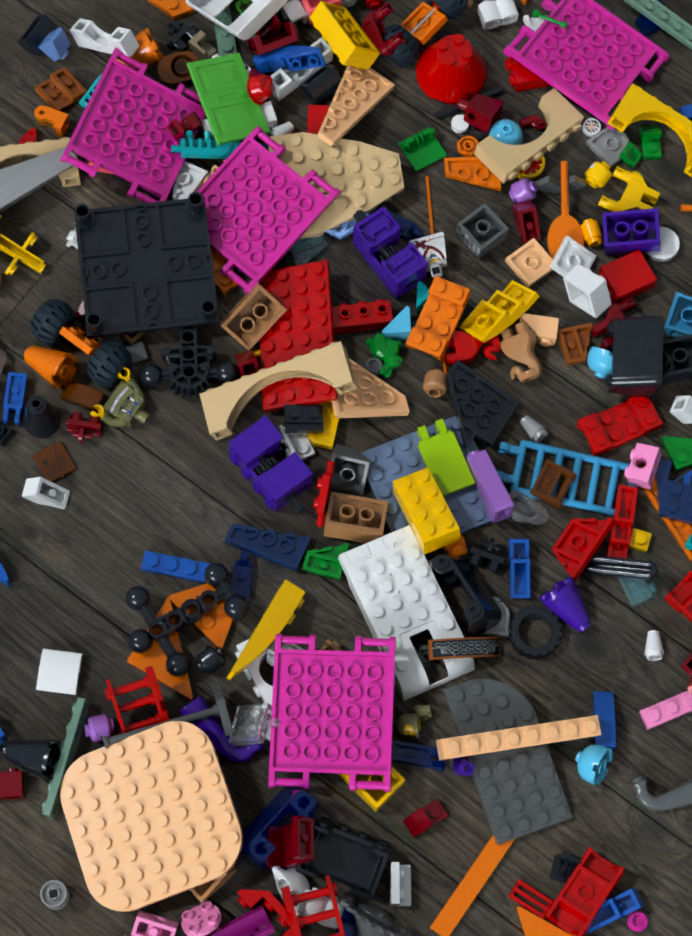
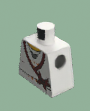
M439 232L409 241V243L412 242L428 262L427 272H431L432 278H435V276L441 277L443 275L441 268L447 266L444 233Z

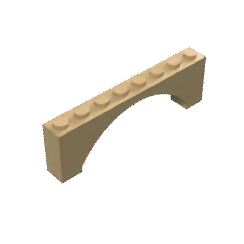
M341 341L333 342L327 347L314 349L305 355L295 356L292 360L279 362L268 369H260L252 375H244L233 382H225L217 388L207 389L206 392L200 394L209 434L215 440L233 435L235 422L246 404L259 391L277 381L289 378H311L331 385L339 395L357 389L358 387L345 346Z

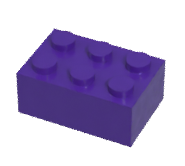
M658 208L602 213L605 255L629 254L639 249L641 252L661 251Z

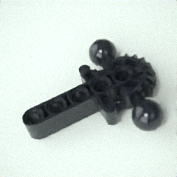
M197 326L179 328L180 346L163 347L161 349L162 359L168 364V369L162 370L156 364H147L141 369L139 375L140 381L145 386L151 388L158 386L162 381H171L168 389L170 391L174 390L175 396L181 393L182 399L185 395H188V398L191 400L192 395L198 398L200 392H206L205 389L211 388V384L208 382L209 379H218L222 384L237 380L239 369L231 361H224L217 368H210V363L217 357L216 347L213 345H198ZM186 338H192V339H193L192 341H189V342L185 341ZM187 355L193 356L191 359L185 358ZM187 372L194 373L192 376L185 375Z

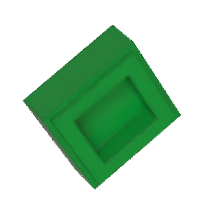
M630 142L627 143L619 157L629 168H634L643 154Z

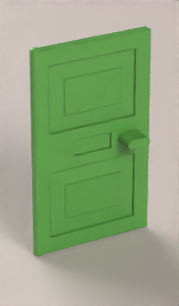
M240 53L187 63L217 145L245 140L257 126L262 128L266 135L270 134V129L261 106L255 104L247 92L249 76Z

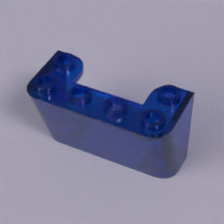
M284 787L243 831L242 851L263 870L268 865V857L276 849L265 838L268 835V827H275L289 811L294 816L312 817L318 810V801L304 790Z

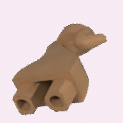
M520 322L515 325L517 335L514 336L512 329H505L500 333L502 339L500 346L507 357L529 367L527 371H524L519 366L512 367L510 372L511 380H514L517 376L521 382H527L541 376L542 366L534 353L536 345L535 331L530 330L527 322Z

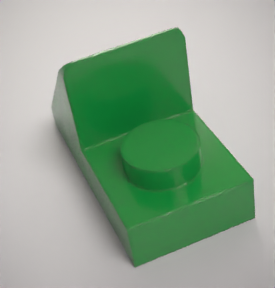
M657 125L639 126L642 159H661L660 138L662 131Z

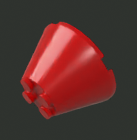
M462 34L449 35L433 43L421 53L416 64V79L422 91L431 99L443 101L444 104H457L461 98L467 100L474 97L475 94H479L487 77V67L482 55Z

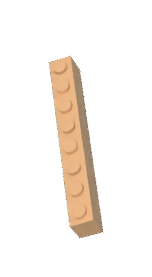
M598 715L444 738L436 740L440 761L601 735Z

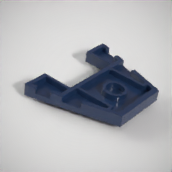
M661 458L655 475L659 516L692 525V486L668 480L672 461Z

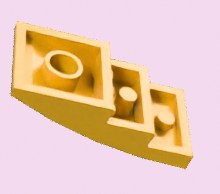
M512 280L503 292L497 290L487 302L482 299L460 325L459 329L485 343L512 325L540 296L537 292Z

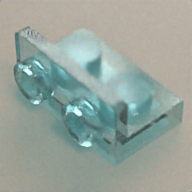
M618 577L632 607L649 599L657 598L655 594L657 589L652 581Z

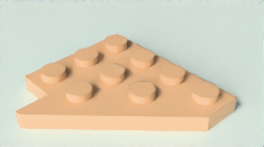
M349 358L358 388L341 395L338 393V400L331 401L335 418L408 416L410 411L405 395Z

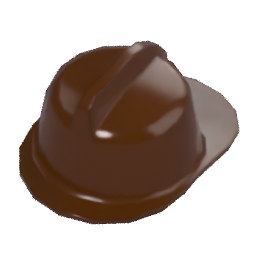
M189 51L169 54L159 61L157 67L158 74L164 82L170 84L190 80L192 78L187 63L199 61L194 53Z

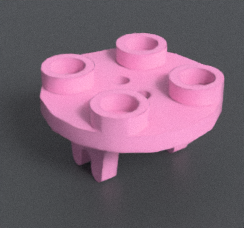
M204 901L201 905L184 911L181 915L182 930L187 936H205L218 928L222 918L219 908L213 905L211 901Z

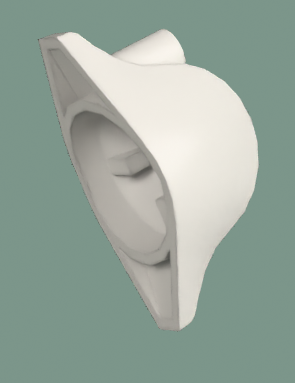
M279 866L272 868L282 901L281 888L289 886L291 894L295 893V895L304 893L305 889L310 890L307 878L297 872L295 867L287 870ZM298 903V906H294L297 916H299L297 910L299 908L300 903Z

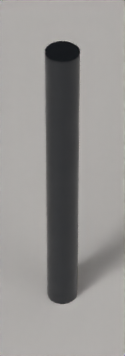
M499 86L480 95L493 97L503 93V90ZM458 103L436 112L437 119L461 110L457 108Z

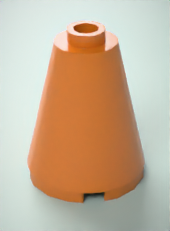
M34 345L27 348L24 352V361L54 388L62 389L61 386H65L66 382L72 381L77 368L74 366L75 362L78 363V360L71 353Z

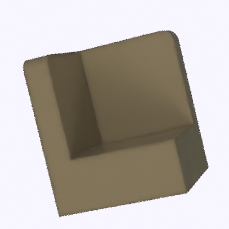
M202 30L189 40V51L194 53L200 60L210 59L216 53V49L207 42L206 34Z

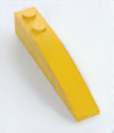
M285 579L228 674V680L234 678L258 659L273 643L276 634H280L286 624L290 625L296 617L294 614L295 609L299 610L305 601L302 599L305 594L304 590Z

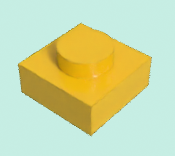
M633 528L628 548L646 553L652 533Z

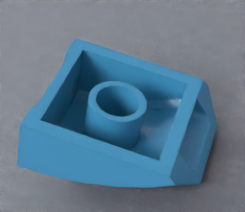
M675 292L664 326V330L669 337L677 338L692 334V297L680 292Z

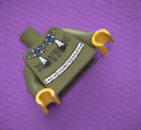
M123 368L125 376L118 373V377L125 381L120 382L104 406L94 405L98 409V414L95 411H91L90 414L93 417L99 416L100 420L110 427H131L136 420L146 424L150 414L143 411L146 406L145 396L138 383L130 376L129 369Z

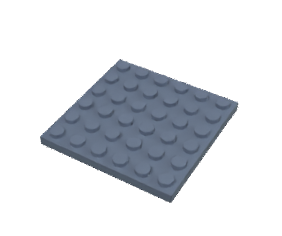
M456 416L443 420L447 431L451 430V432H454L463 456L467 460L469 453L478 450L474 440L465 449ZM435 424L426 427L429 438L438 435ZM417 431L361 452L362 455L370 460L367 482L375 499L388 501L385 522L390 533L409 525L393 493L392 481L426 468L417 448L420 441ZM476 485L444 497L460 528L461 534L491 523Z

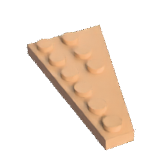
M348 65L317 137L332 147L394 89L395 84L371 68L369 70L357 69Z

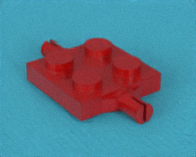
M327 461L326 472L322 477H319L317 489H320L319 496H315L313 508H316V513L318 514L316 526L324 527L325 516H327L326 512L334 476L335 462Z

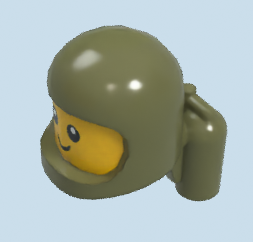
M416 705L412 708V713L400 715L396 725L399 734L402 736L415 735L416 738H420L421 721L433 718L431 705Z

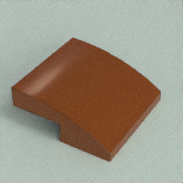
M65 67L51 73L50 79L35 86L37 94L51 108L61 112L75 104L87 92Z

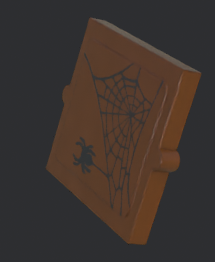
M61 441L50 447L46 446L44 450L33 455L43 476L50 482L60 478L63 479L65 475L76 470Z

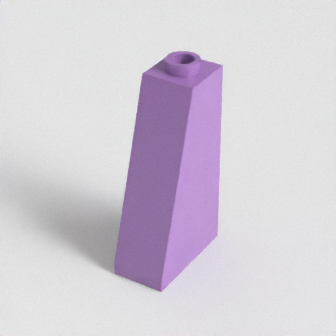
M486 450L472 451L467 456L466 463L492 524L509 518L514 504Z

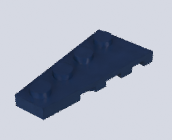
M232 524L225 538V543L296 572L312 536L305 535L302 537L296 536L294 533L287 532V534L277 533L276 530L268 529V531L259 530L257 527Z

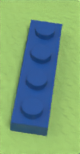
M145 551L141 571L207 584L204 579V571L210 563Z

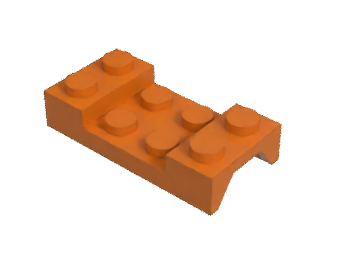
M435 276L428 291V298L415 327L412 328L406 346L410 349H418L442 361L471 295V291L466 287Z

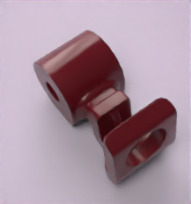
M192 112L184 117L180 123L177 119H174L167 128L174 139L178 141L185 131L191 130L195 132L203 126V122L196 112Z

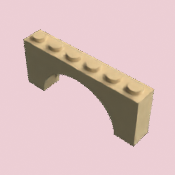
M555 88L542 96L538 105L546 120V130L539 138L527 144L510 145L502 143L489 135L477 144L474 155L503 184L508 180L512 181L521 170H527L533 161H539L544 153L547 151L551 152L560 141L564 142L572 132L576 133L581 129L584 116Z
M64 137L59 140L47 139L42 142H26L18 145L8 144L1 146L0 169L67 147L71 138ZM76 166L69 168L59 175L63 187L81 185L79 168Z

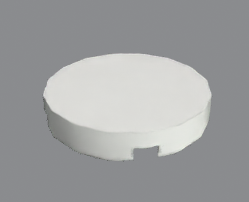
M660 227L661 251L644 253L654 261L666 262L673 259L678 253L680 241L674 231L666 227Z

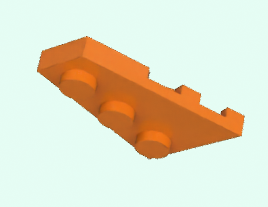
M477 157L444 158L445 178L501 192V181Z

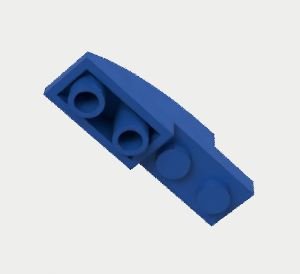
M283 46L271 50L269 53L253 56L256 70L261 74L277 71L280 68L282 70L290 69L291 72L325 66L320 48L310 46Z

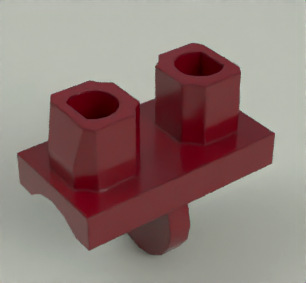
M73 412L70 419L67 418V432L72 433V437L79 438L80 444H83L85 439L91 440L92 436L101 437L102 428L99 416L93 417L90 415L88 422L82 421L83 414Z

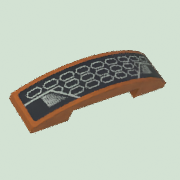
M499 637L428 640L429 660L500 657Z

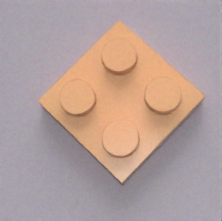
M535 238L505 259L508 266L528 288L553 271L549 267L553 259Z

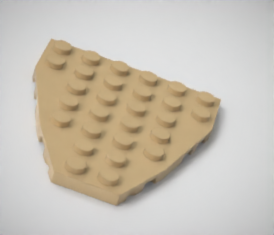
M306 132L270 136L276 143L286 147L285 153L278 159L298 175L304 178L314 169L319 177L333 188H338L341 191L340 196L330 204L300 239L319 237L327 230L336 229L344 222L355 220L353 215L356 211L362 209L365 214L370 213L384 201L387 202L393 195H398L404 191L399 153L360 141L342 138L331 147L318 138V134ZM268 146L269 152L273 153L274 149ZM314 181L310 182L312 186H314L326 197L329 195L327 191L321 188Z

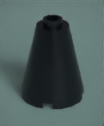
M33 396L27 401L22 421L25 430L31 436L47 438L58 430L61 416L53 404L41 396Z
M59 740L10 741L5 745L3 755L7 761L45 780H52L53 777L51 775L54 772L55 763L59 760L61 754L58 744L61 745V742Z

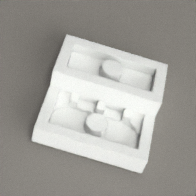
M43 648L36 690L76 695L83 653Z

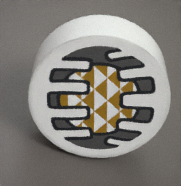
M589 118L584 121L582 131L586 136L593 137L600 131L601 124L597 119Z

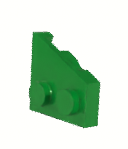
M669 436L661 437L660 440L670 461H672L675 472L692 466V439Z
M344 543L341 546H329L321 550L307 551L302 571L340 581L343 569L338 557L340 554L348 551L349 544Z

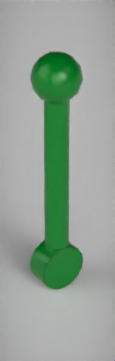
M538 10L532 12L534 18L540 17L561 25L562 28H566L568 25L565 21L560 22L542 15Z

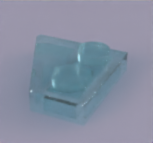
M323 234L318 237L299 239L290 249L294 265L307 264L327 249L325 236Z

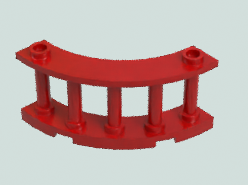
M153 666L145 668L147 676H144V679L114 689L110 679L106 680L108 688L104 689L107 700H112L122 733L169 720ZM143 687H151L152 693H148L149 696L121 705L117 704L115 696ZM150 703L152 705L156 704L159 713L155 714V717L127 726L124 725L121 713Z
M329 875L325 876L327 887L295 895V893L291 894L289 886L281 888L293 936H301L300 928H304L303 925L334 917L339 933L328 936H345L335 898L338 895L336 883H331ZM327 895L330 896L333 909L304 917L296 915L294 906H298V903Z

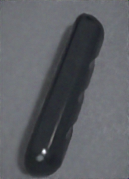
M593 555L583 571L588 574L650 580L657 576L658 567L653 561Z

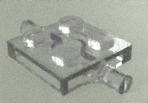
M263 703L238 706L234 722L231 723L233 734L230 735L228 743L232 746L264 743L269 728L280 726L278 718L271 719L272 705Z

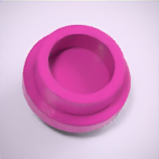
M634 911L629 914L627 924L632 931L641 932L647 927L648 919L643 912Z

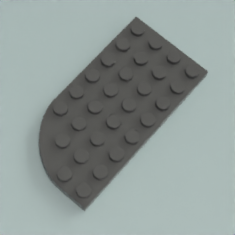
M474 679L443 690L458 736L539 724L536 713L528 700L516 689L503 682L491 679ZM547 744L466 756V759L475 765L472 776L497 845L572 818Z

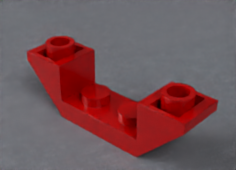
M240 889L237 892L239 896L238 902L244 908L248 906L251 910L264 899V906L270 912L275 911L277 913L279 923L284 928L287 926L290 928L282 936H293L286 909L270 891Z

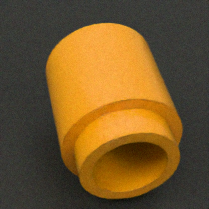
M592 218L584 220L580 227L585 243L589 247L600 245L603 242V235L598 221Z

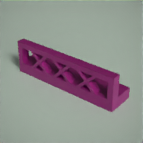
M261 905L216 928L205 936H268L274 933L275 930Z

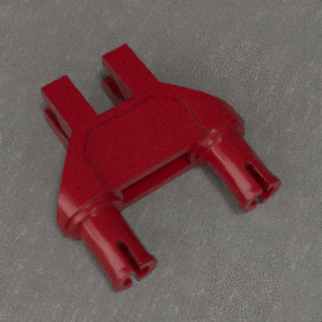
M388 2L366 15L362 30L380 54L392 56L395 52L394 50L404 43L405 39L400 32L389 40H383L382 38L386 30L383 19L393 12L392 6Z
M632 296L619 303H611L606 319L592 327L591 333L594 338L607 332V324L612 319L625 318L623 313L636 307L635 300L632 301ZM609 337L603 340L600 348L608 351L613 348V338Z

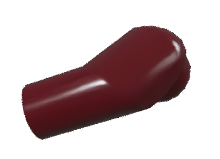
M537 115L519 120L521 128L531 126L537 130H543L546 127V121Z

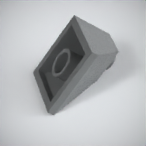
M336 444L331 461L335 462L331 489L363 496L370 460L355 448Z

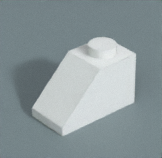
M42 477L26 479L22 497L36 504L65 509L70 491Z

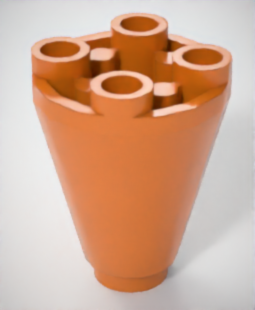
M149 28L142 30L135 36L139 47L131 56L132 59L140 63L144 62L148 66L158 64L164 57L162 52L158 51L159 45L155 38H152L153 36ZM116 58L117 61H119V62L125 64L126 66H128V67H130V68H132V69H136V68H134V67H132V66H130V65H128V64L124 63L123 61H121V60H119V59Z

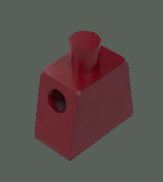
M475 94L471 101L461 98L457 108L465 111V122L488 133L491 126L500 117L504 101Z

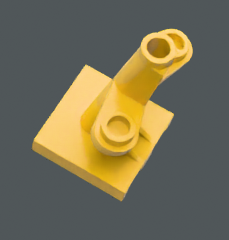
M32 232L22 247L0 234V250L14 258L4 274L12 276L18 267L15 265L17 260L41 274L47 264L26 250L28 244L32 246L38 238L35 236L36 233Z

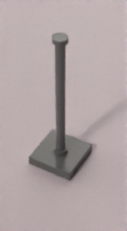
M219 682L211 684L216 702L212 708L108 738L104 736L102 738L105 749L109 748V745L118 743L132 735L166 722L184 721L189 723L213 715L220 717L225 736L233 734Z

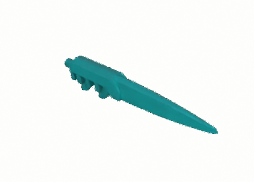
M188 130L186 131V140L181 138L180 145H171V152L180 153L181 158L227 159L242 142L217 145L215 140H211V131H204V140H193V131ZM259 143L269 151L266 143Z

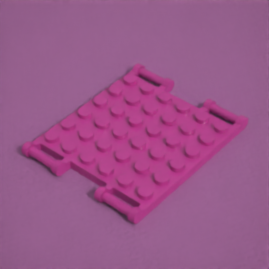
M544 0L541 6L544 10L551 11L548 17L560 22H567V27L562 28L561 25L545 20L535 32L524 25L512 43L503 49V53L508 57L514 58L604 122L608 129L614 130L615 128L607 123L610 119L609 112L618 101H621L624 93L639 74L646 82H651L657 70L669 59V54L594 0H561L558 5L553 3L555 0ZM525 37L530 38L520 51L516 50ZM655 54L658 56V59L648 70L645 66Z
M115 47L60 161L76 166L89 173V176L93 178L99 166L132 183L127 193V196L131 198L133 196L145 203L166 201L185 158L180 157V153L171 152V145H180L181 138L186 140V131L176 141L167 126L174 119H177L180 123L184 117L192 112H196L201 120L204 119L206 114L201 105L181 95L182 93L201 103L198 93L186 88L185 84L181 82L176 91H173L143 75L148 65L126 56ZM116 58L119 59V60H121V61H123L124 63H126V64H128V65H130V66H132V67L138 69L139 71H136V70H134V69H132V68L126 66L125 64H123V63L117 61ZM198 130L195 131V132H193V140H194V138H195V136H196ZM70 152L94 163L93 167L69 155ZM137 186L159 197V201L136 190Z
M259 126L245 138L197 191L205 197L210 246L228 260L220 273L231 278L244 289L246 294L257 282L260 283L341 194L338 188H333L319 177L314 169L302 178L278 159L285 153L286 147L276 143ZM260 138L268 146L274 149L273 153L269 152L255 139ZM314 181L321 188L327 191L329 195L326 197L314 186H312L310 182ZM234 266L252 279L249 284L232 271Z
M276 634L269 788L292 786L310 789V773L350 774V791H356V789H377L391 792L396 637L385 639L356 636L355 651L316 650V635L305 637ZM305 644L309 645V650L282 649V645ZM362 646L389 647V652L362 651ZM276 772L303 773V779L276 778ZM357 774L384 775V781H357Z

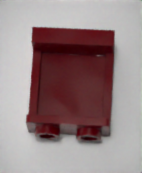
M283 21L281 24L284 32L261 41L260 35L254 34L251 38L247 39L250 52L261 55L298 41L297 35H299L297 26L291 22Z
M297 815L292 817V824L281 828L268 827V867L279 866L286 870L314 860V819Z

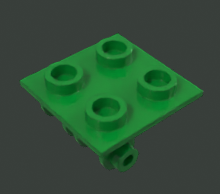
M428 127L398 142V145L416 172L447 156L434 136L436 132L433 127Z

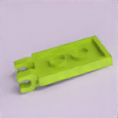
M443 419L435 421L436 424L434 425L438 435L429 438L425 425L417 428V434L420 439L417 448L426 468H429L443 497L474 486L475 481L454 432H451V430L447 431Z

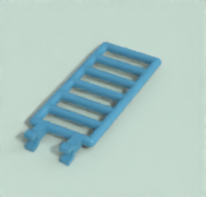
M522 440L519 447L501 442L498 453L517 456L513 475L497 471L502 483L511 485V493L539 499L529 493L542 470L545 452L555 454V463L562 466L564 457L575 459L573 472L577 477L575 481H572L568 497H564L562 501L563 505L613 516L614 509L612 507L619 471L625 470L630 464L527 440ZM527 448L538 451L530 489L519 487ZM582 461L594 463L586 502L575 500ZM601 465L612 467L605 507L594 504ZM558 479V481H557V483H556V485H555V487H554V489H553V491H552V493H551V496H553V497H555V498H556V493H557V488H558L559 479Z

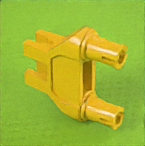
M617 166L613 177L627 182V187L620 201H615L602 195L598 206L612 212L652 209V206L641 202V200L656 205L660 193L647 187L639 172H630Z

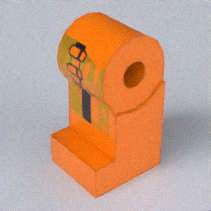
M43 105L38 106L34 111L38 125L55 129L56 135L64 136L70 124L68 114Z

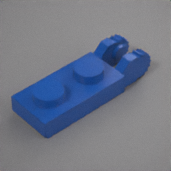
M8 372L3 404V424H8L10 410L16 411L15 425H20L28 374Z

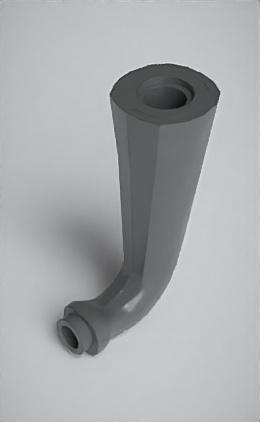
M643 775L632 779V786L636 791L639 802L651 811H667L692 805V779L659 796L651 795L648 792L647 780Z

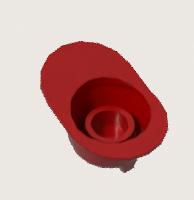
M251 69L247 81V92L255 104L263 105L266 99L273 94L274 86L271 76L261 74L256 69Z

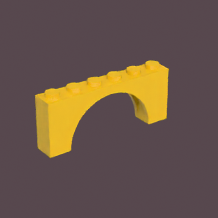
M632 83L607 123L622 133L630 124L640 120H654L669 126L678 134L685 146L687 162L683 172L692 177V121Z

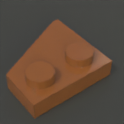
M592 323L557 330V337L567 366L586 361Z

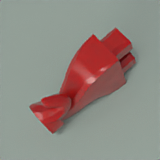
M454 331L447 347L452 348L453 352L445 354L446 365H453L456 360L465 365L470 364L477 357L485 343L463 331ZM498 335L485 342L490 345L485 347L484 354L487 358L494 361L496 356L492 352H500L501 350Z

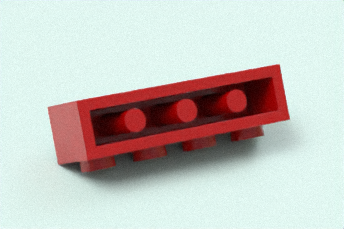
M378 299L375 302L369 303L361 301L352 305L343 303L332 307L334 335L384 329L393 320L390 300Z

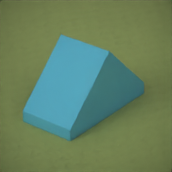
M406 306L382 330V335L394 341L407 340L412 330L410 307Z

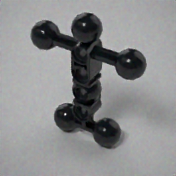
M217 562L209 564L204 571L205 581L210 586L217 587L216 591L206 590L200 597L196 596V599L186 600L180 608L177 607V610H172L158 619L149 606L151 599L149 591L142 586L132 587L126 594V603L131 609L140 612L148 626V631L144 629L134 630L128 638L129 648L137 654H143L151 649L153 641L158 642L167 657L165 662L167 672L174 677L184 676L190 669V659L186 654L176 651L169 637L181 631L184 625L187 627L188 623H197L203 618L204 614L207 615V612L215 611L218 603L223 599L226 601L224 604L225 614L234 620L242 619L247 615L249 604L244 597L235 595L227 582L229 578L228 569L223 564ZM208 597L215 600L211 605L205 604L204 601ZM194 607L198 611L194 615H190L187 613V610ZM177 617L180 619V622L177 625H172L170 620ZM160 627L163 629V632L160 635H155L153 630Z

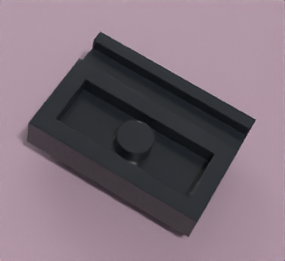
M284 405L285 433H323L322 405Z

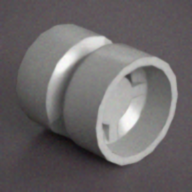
M51 880L42 886L40 897L49 909L61 910L68 905L70 893L62 882Z

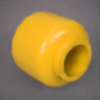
M604 161L601 163L593 162L585 172L586 182L595 189L597 187H604L612 177L610 165Z

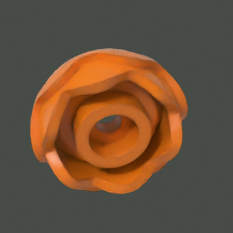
M473 136L462 137L457 143L458 152L464 157L475 156L474 152L479 143L478 140Z

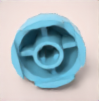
M509 119L496 121L488 132V136L491 135L502 143L510 145H522L523 132L520 126Z
M592 346L588 353L587 363L589 368L596 372V377L605 379L606 375L610 374L612 370V353L608 350Z
M591 744L583 751H579L576 756V762H578L577 770L581 778L595 786L596 784L599 785L609 770L606 768L607 761L610 763L612 761V749L603 745Z

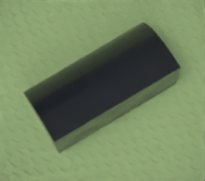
M46 14L36 16L17 43L28 52L41 56L43 51L38 47L46 36L57 29L58 26Z
M325 64V66L321 67L299 86L312 102L319 104L338 88L341 77L334 65Z

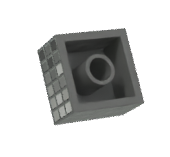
M484 203L457 224L455 234L478 259H481L507 239L509 228Z

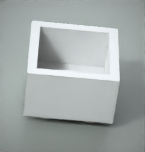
M578 264L563 277L569 301L593 317L597 318L611 305L606 279L601 275H596L588 267Z

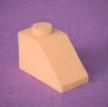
M523 314L520 317L519 323L527 322L530 330L535 331L537 344L544 347L555 345L559 318Z

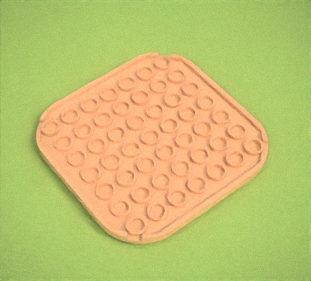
M184 721L166 722L132 735L118 743L109 745V748L105 749V747L89 752L74 761L63 777L60 789L61 804L81 869L91 895L106 908L120 912L135 911L213 881L225 875L235 865L242 850L243 832L214 745L203 730L191 723Z

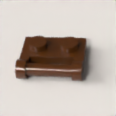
M547 459L529 494L551 504L556 509H561L562 501L577 475ZM560 475L565 477V480L555 498L551 496V493Z

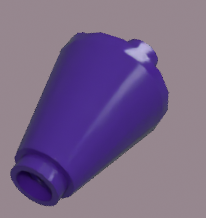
M571 576L563 581L560 580L553 586V590L547 591L539 597L548 609L553 611L574 630L577 629L579 633L592 624L589 621L590 617L576 582Z

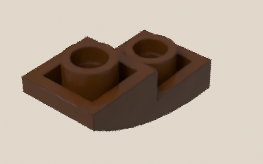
M67 381L60 398L63 401L78 403L82 408L98 411L94 405H100L105 394L92 387Z

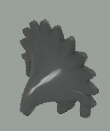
M342 894V896H339L340 904L354 915L356 936H411L408 934L406 927L394 930L395 924L393 920L381 908L371 904H358L355 907L353 903L355 897L353 895L345 896Z

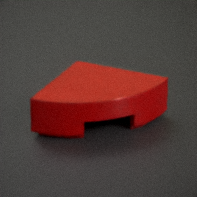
M37 128L29 129L19 139L18 144L37 142Z

